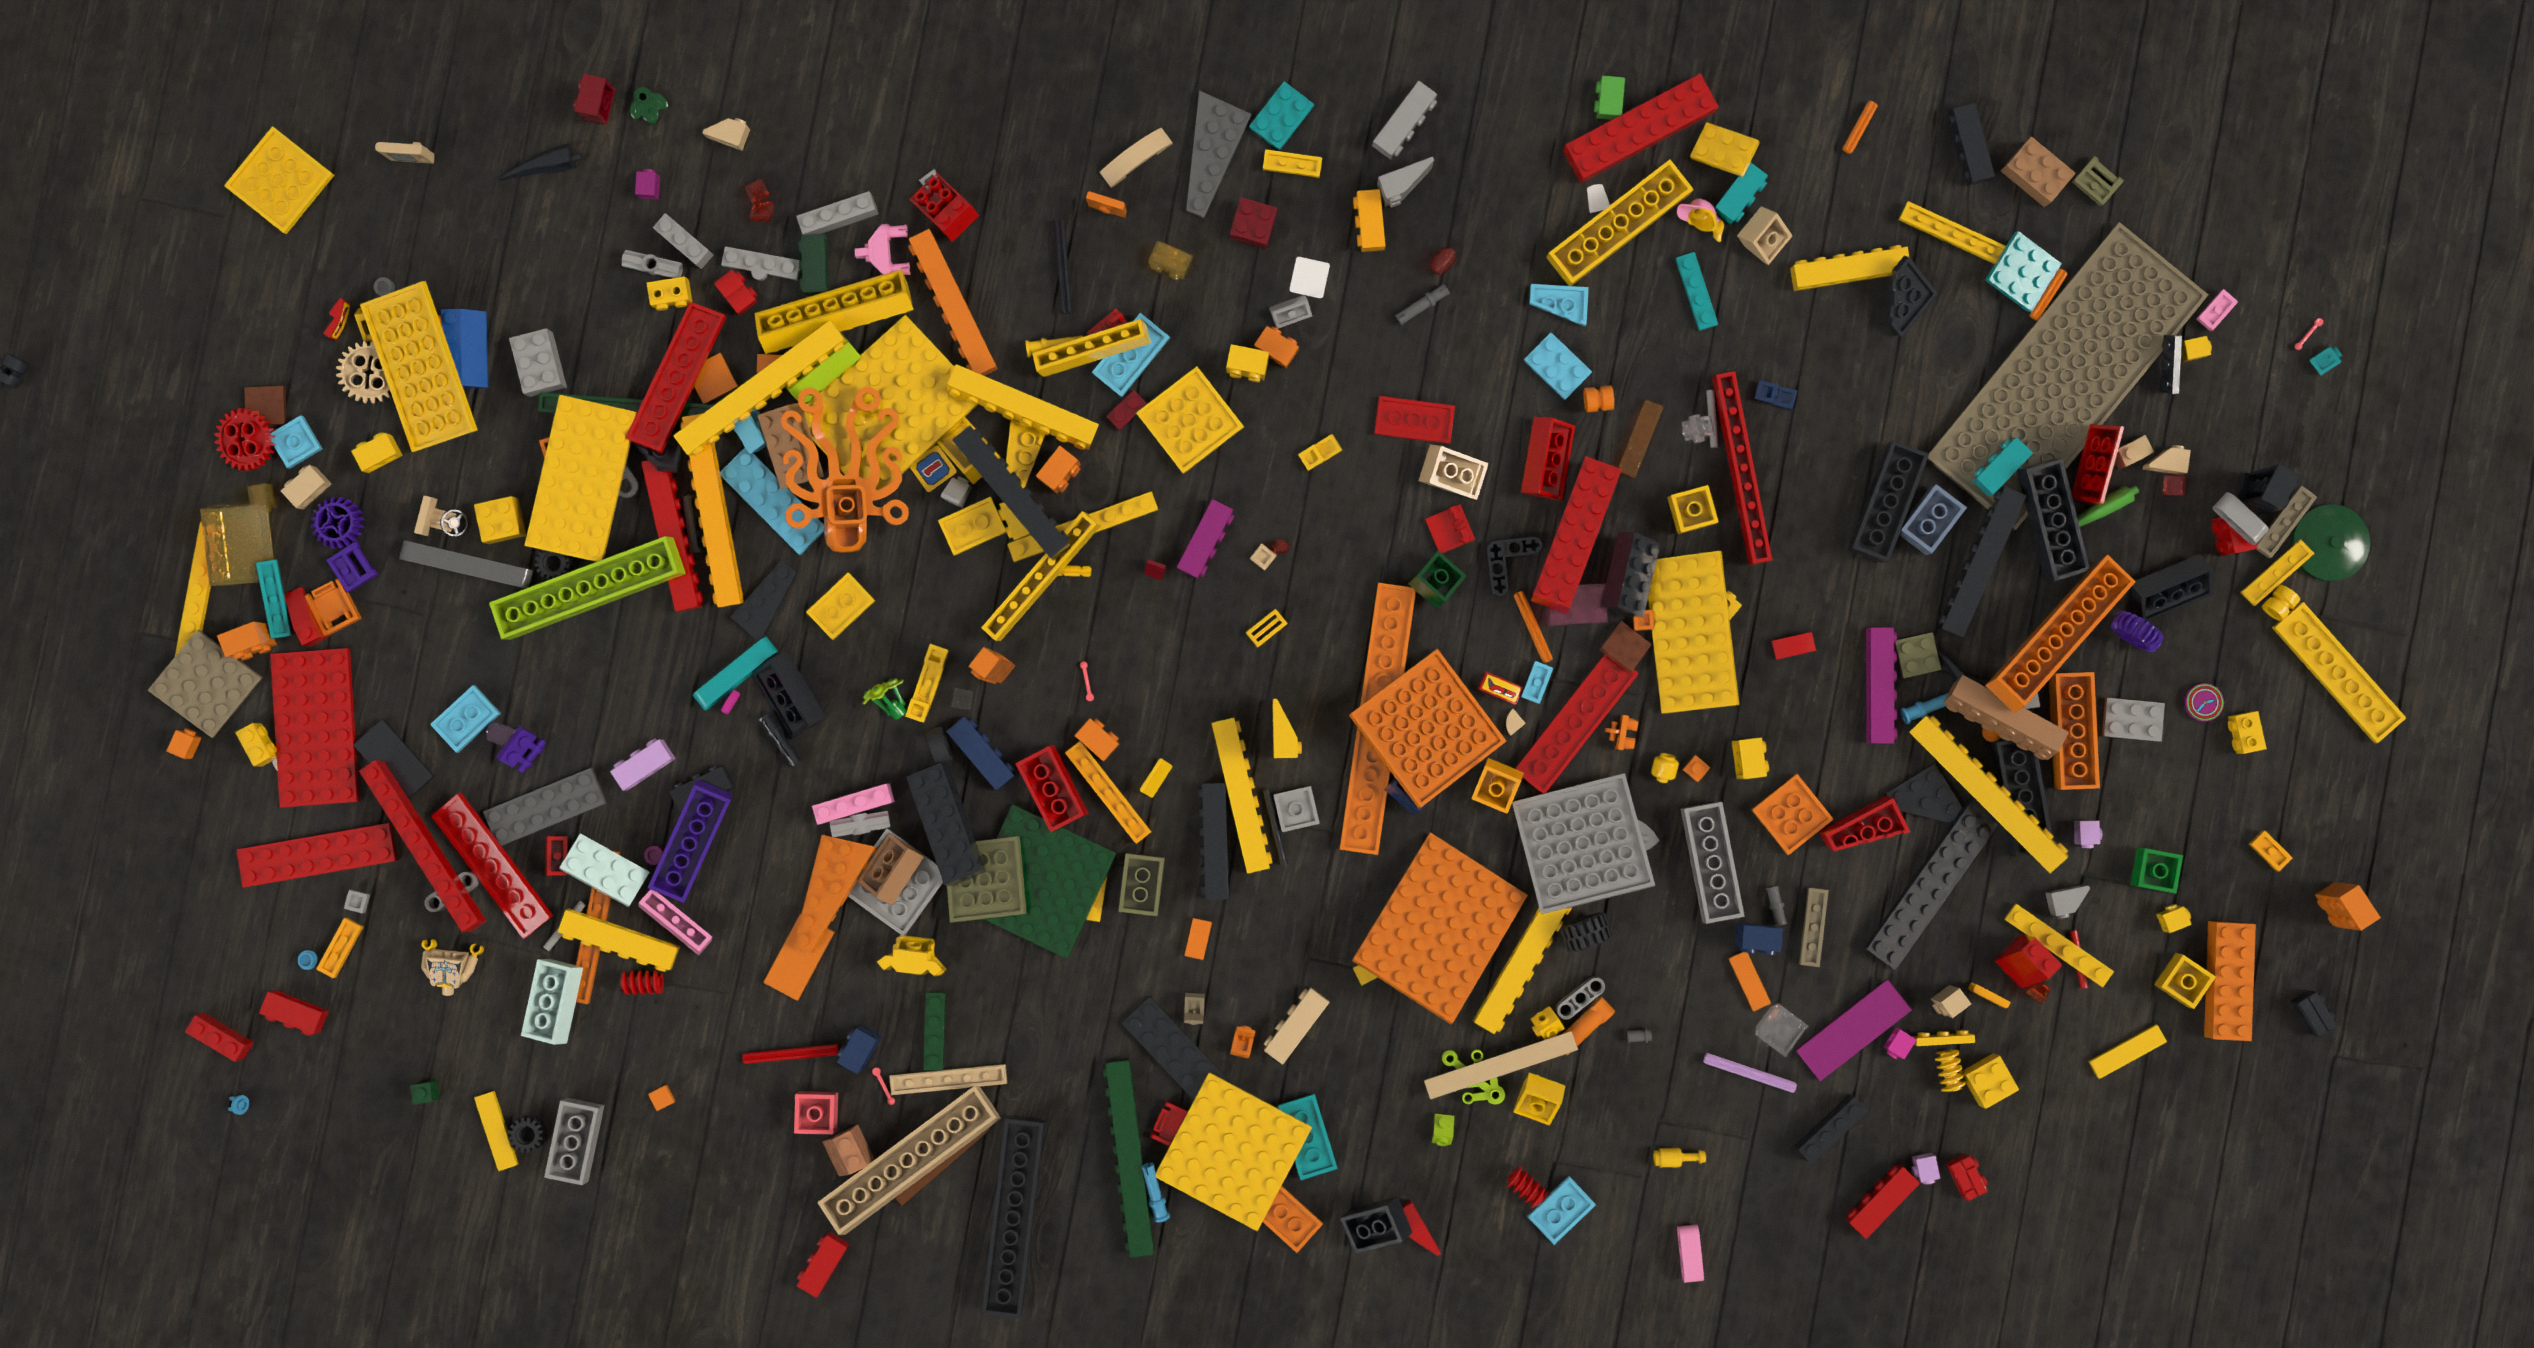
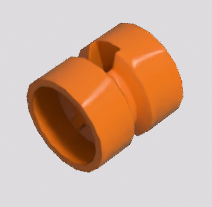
M1611 385L1600 386L1599 390L1595 387L1584 388L1583 397L1586 413L1597 412L1599 408L1602 411L1614 410V393Z

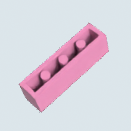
M884 784L812 806L817 825L887 805L895 802L890 784Z
M650 889L639 902V907L697 955H700L712 941L711 935L658 892Z

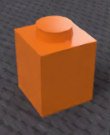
M191 729L176 730L167 752L183 759H192L201 737L196 736V732Z

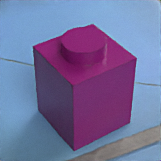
M643 169V172L637 171L635 195L640 199L659 200L660 176L651 169Z

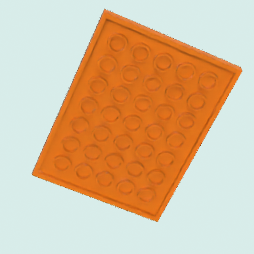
M1430 832L1352 961L1449 1024H1452L1528 895Z

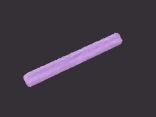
M1706 1053L1703 1062L1705 1064L1792 1093L1796 1090L1797 1084L1790 1080Z

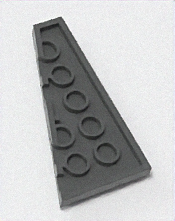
M1199 91L1186 210L1204 219L1247 127L1251 114L1202 91Z

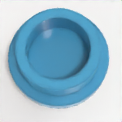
M311 950L303 951L298 956V964L302 969H313L318 963L316 953Z

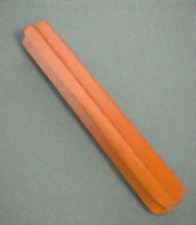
M1523 591L1515 593V601L1542 662L1547 663L1553 657Z

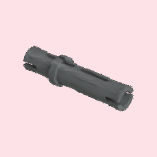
M1442 284L1432 292L1425 293L1423 298L1396 314L1395 316L1400 321L1399 323L1403 325L1431 305L1435 306L1436 302L1449 295L1450 293L1445 288L1446 286Z

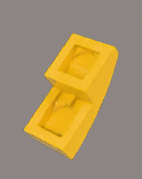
M1331 434L1298 455L1309 471L1343 450L1334 435Z

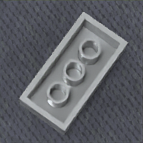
M565 1098L560 1101L544 1178L584 1185L589 1181L604 1105Z

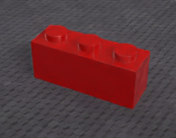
M272 990L267 992L259 1013L265 1015L267 1020L274 1022L278 1020L283 1022V1026L294 1029L296 1027L301 1029V1033L312 1036V1034L321 1032L329 1010L280 991Z
M206 1013L195 1015L185 1031L234 1062L243 1060L254 1043Z
M831 1232L827 1236L823 1235L817 1244L820 1247L817 1253L812 1252L807 1261L810 1263L806 1270L802 1269L797 1279L800 1281L797 1286L817 1298L850 1243Z

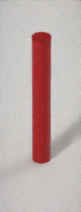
M2077 930L2069 931L2071 942L2081 948ZM2077 970L2080 988H2088L2087 977Z

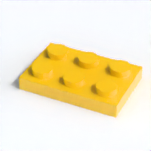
M1706 122L1690 157L1692 160L1744 177L1757 150L1759 140Z
M991 497L938 520L954 556L1006 533L1004 524Z
M847 573L806 613L834 640L870 607L875 600L850 573Z

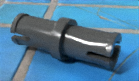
M1778 886L1766 888L1770 902L1769 910H1772L1775 926L1787 924L1783 910L1784 903L1781 901Z

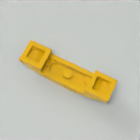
M933 644L929 645L924 659L925 663L905 717L924 723L944 669L948 649Z

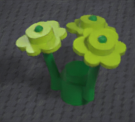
M894 678L886 683L875 685L872 690L869 689L864 692L863 698L865 700L863 704L865 705L871 699L888 716H892L894 720L899 719L907 712L904 708L906 703L897 688L904 680ZM893 688L898 702L897 700L890 702L884 695L885 692ZM882 698L887 704V707L884 704H882L878 699Z

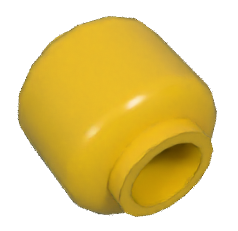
M1661 753L1660 756L1655 757L1651 773L1657 777V781L1667 783L1668 780L1675 779L1679 763L1675 756Z

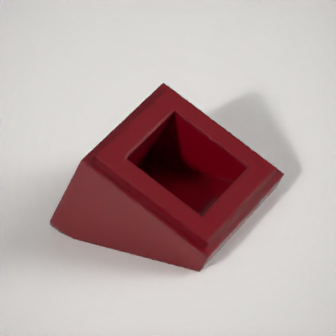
M1149 559L1144 574L1162 580L1166 566Z

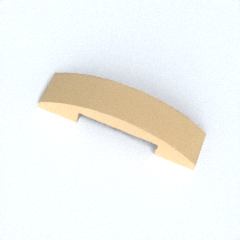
M1159 128L1117 156L1100 171V174L1112 188L1125 179L1126 175L1155 154L1158 155L1173 143L1164 130Z

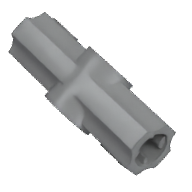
M625 250L622 256V266L669 278H679L682 275L683 264L680 262ZM656 261V266L653 269H649V263Z
M888 811L857 814L850 816V818L830 821L833 838L850 834L860 835L870 833L872 830L891 827Z

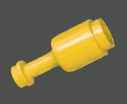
M1659 1148L1654 1150L1653 1153L1654 1165L1660 1168L1681 1167L1684 1161H1698L1699 1164L1706 1162V1153L1698 1150V1153H1682L1680 1148Z

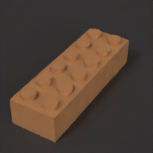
M1964 675L1952 685L1943 702L1950 711L1959 712L1967 720L1982 724L1984 729L1995 731L2002 739L2017 743L2019 748L2032 751L2037 758L2042 760H2049L2057 754L2069 733L2025 708L2013 713L1991 690Z

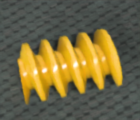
M1949 1049L1936 1052L1940 1056L1935 1058V1061L1942 1063L1936 1067L1937 1069H1943V1072L1939 1073L1938 1076L1945 1078L1940 1081V1084L1946 1085L1941 1091L1951 1092L1963 1089L1965 1081L1960 1079L1964 1077V1074L1959 1072L1962 1070V1066L1957 1065L1961 1062V1059L1955 1057L1959 1054V1051Z

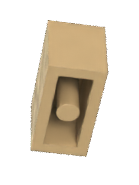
M311 465L303 467L298 472L299 475L287 481L281 490L296 508L302 510L331 485L330 481L320 470Z
M1948 985L1931 998L1934 1002L1932 1006L1936 1012L1954 1018L1971 1005L1961 989Z

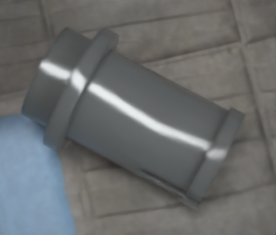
M1651 1029L1627 1030L1628 1043L1642 1041L1648 1043V1041H1652Z

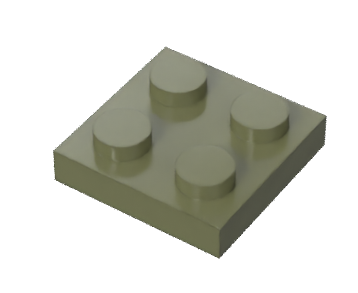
M1933 632L1897 640L1894 644L1902 678L1941 670Z

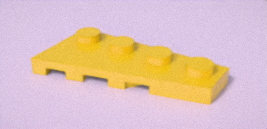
M1013 419L1010 422L1006 463L1009 466L1006 469L1010 473H1016L1021 480L1019 484L1024 488L1026 487L1045 434L1040 433L1037 428L1032 426H1023L1020 421Z

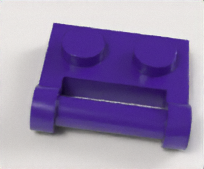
M358 542L350 544L327 559L330 567L348 593L379 575L376 569L371 567L360 550L361 546ZM354 553L366 572L364 575L360 574L349 554Z

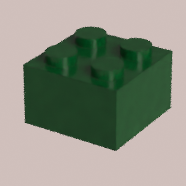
M1437 551L1426 561L1408 584L1432 606L1438 609L1447 601L1467 575L1440 551Z

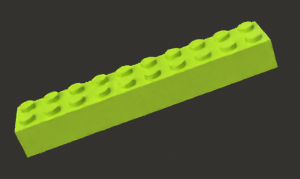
M664 536L492 601L489 604L501 639L511 640L686 573L674 538Z

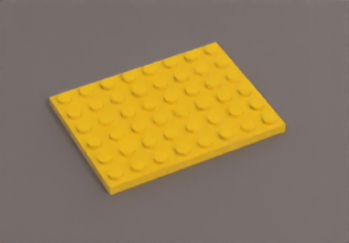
M906 315L861 354V358L855 365L850 366L840 377L835 378L825 389L819 392L823 398L824 405L821 429L836 449L839 469L844 474L848 472L851 461V442L845 427L846 418L858 391L863 387L870 386L878 391L881 398L879 407L871 412L858 410L854 419V429L861 446L859 476L861 478H868L871 472L866 453L870 440L893 420V417L887 414L880 421L878 413L885 408H891L897 412L899 416L897 426L883 438L876 448V455L880 465V479L876 490L884 488L894 479L892 470L882 459L885 449L888 447L899 449L902 454L901 461L897 460L895 453H890L888 457L899 466L903 474L977 406L969 403L963 397H954L946 391L954 366ZM865 394L862 400L864 403L871 405L874 402V397L871 394ZM814 397L806 405L814 406L816 404V398ZM804 412L812 436V440L827 455L824 449L816 441L814 434L812 432L811 422L813 419V415Z

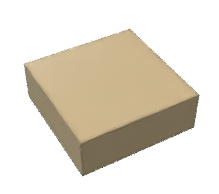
M1261 544L1250 559L1265 571L1277 555Z

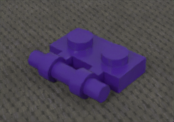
M519 726L496 757L513 768L520 762L521 764L517 770L524 773L527 768L531 767L532 761L537 754H541L544 750L543 746L546 744V741L540 738L537 743H534V740L537 738L536 735ZM528 748H530L531 751L528 753L526 757H524V753L527 751Z

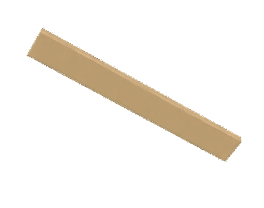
M1571 1031L1436 1076L1424 1082L1430 1099H1434L1577 1051L1578 1048Z

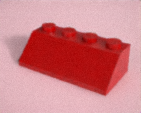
M1534 417L1521 493L1563 501L1575 431L1574 425L1550 417Z
M1054 745L1048 746L1015 763L1050 832L1089 813Z

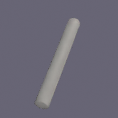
M1707 390L1711 448H1718L1714 390Z
M579 901L573 910L581 912L586 905ZM558 929L543 946L546 950L550 951L562 936L561 933H558Z

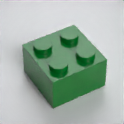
M2137 848L2130 885L2176 894L2183 855Z

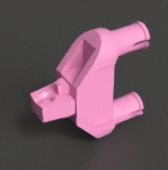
M880 225L869 239L868 244H865V248L855 249V257L857 259L866 258V262H871L883 275L901 269L904 275H910V263L892 264L889 242L894 237H908L906 232L908 231L907 225Z

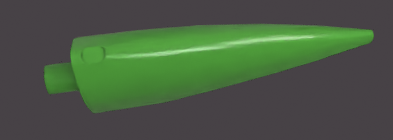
M2121 486L2107 494L2103 504H2092L2077 516L2079 527L2103 518L2130 504L2135 499L2134 495L2139 493L2138 488L2134 486L2129 489L2126 486Z

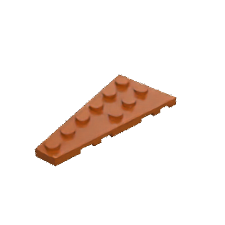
M825 835L821 836L793 948L814 953L825 935L827 927L836 917L835 914L840 906L844 904L858 881L857 878L862 870L866 868L868 860L875 853L877 847Z

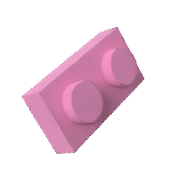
M2223 289L2196 320L2211 332L2238 301Z

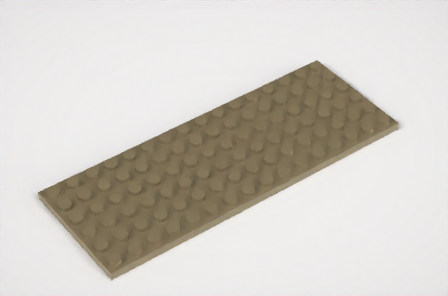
M2120 222L2117 223L2050 304L2040 319L2036 321L1931 449L1927 460L1987 509L1994 504V494L1987 496L1971 480L1975 477L1974 472L1981 466L1985 467L1989 463L1987 459L1994 452L1998 453L2002 449L2000 447L2001 444L2008 438L2011 440L2017 437L2033 452L2018 469L2050 459H2063L2066 470L2084 448L2090 424L2102 425L2161 354L2163 351L2164 335H2176L2208 294ZM2016 471L2001 487H2008L2023 494L2018 472ZM2025 501L2014 523L2013 531L2028 516Z

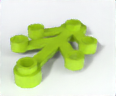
M1478 1049L1473 1050L1471 1053L1474 1064L1481 1062L1483 1059V1053ZM1453 1050L1443 1052L1442 1061L1445 1065L1454 1066L1456 1069L1466 1067L1457 1059V1054ZM1479 1052L1481 1054L1480 1058L1475 1059L1474 1053ZM1452 1055L1454 1057L1453 1061L1448 1062L1446 1060L1447 1056ZM1497 1077L1490 1079V1085L1484 1081L1466 1087H1480L1485 1092L1473 1094L1465 1092L1462 1095V1100L1466 1104L1479 1100H1488L1491 1104H1500L1505 1098L1503 1088L1498 1086ZM1498 1092L1499 1096L1497 1098H1493L1492 1093ZM1466 1095L1472 1096L1470 1101H1466L1464 1098Z

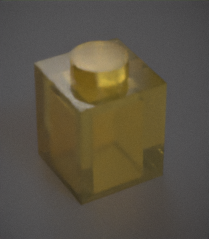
M265 483L247 487L251 510L264 514L271 512V509L278 508L274 485Z

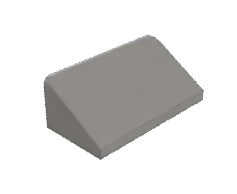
M1305 295L1269 307L1277 329L1312 317Z

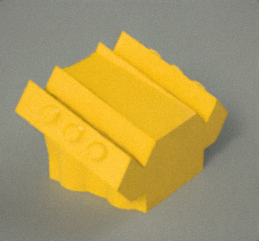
M900 935V937L896 938V944L893 945L892 953L877 961L883 970L894 968L897 972L925 975L930 972L933 976H939L947 970L935 957L934 939Z

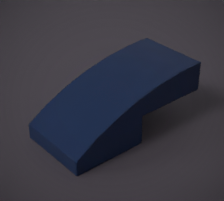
M1759 380L1754 399L1793 410L1798 391Z

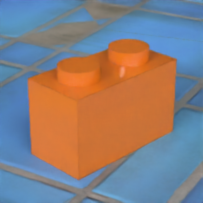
M1266 326L1255 343L1254 348L1269 352L1270 359L1287 369L1298 352L1299 346L1291 337L1286 339L1280 335L1282 332L1277 328Z
M1090 718L1076 733L1075 737L1101 760L1105 761L1119 746L1117 742L1119 738L1111 731L1107 733L1102 729L1104 725L1097 718L1094 721Z

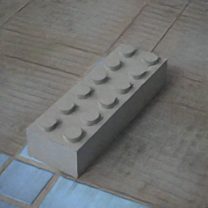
M1713 802L1681 808L1702 922L1708 924L1745 917L1723 803Z

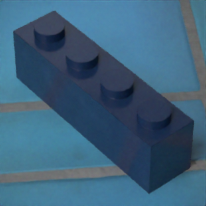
M963 717L946 732L997 791L1016 776L1013 773L1015 769L1009 762L1005 763L1001 759L1003 755L997 747L992 748L990 746L988 736L984 732L979 733L976 729L978 727L976 722L971 717L969 719Z

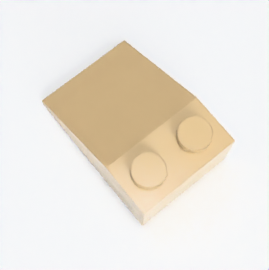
M1430 444L1419 481L1477 500L1489 463L1442 446Z

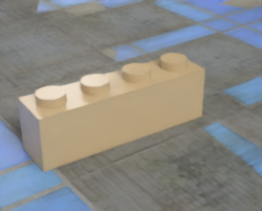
M1311 987L1308 990L1304 989L1298 997L1301 999L1297 1005L1293 1004L1287 1012L1289 1015L1285 1021L1281 1020L1275 1028L1277 1030L1275 1035H1270L1264 1042L1266 1046L1264 1051L1282 1065L1329 1004V1000Z

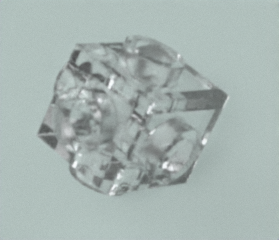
M1700 414L1688 417V421L1682 422L1685 441L1693 440L1694 443H1700L1705 441V437L1715 435L1711 416L1700 417Z

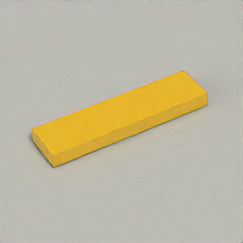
M2298 540L2240 593L2253 606H2256L2315 553L2302 540Z
M2155 1024L2088 1062L2097 1078L2101 1079L2167 1041L2159 1026Z
M495 1091L475 1097L474 1099L498 1171L518 1165L514 1148L510 1145L512 1142L508 1140V1130Z

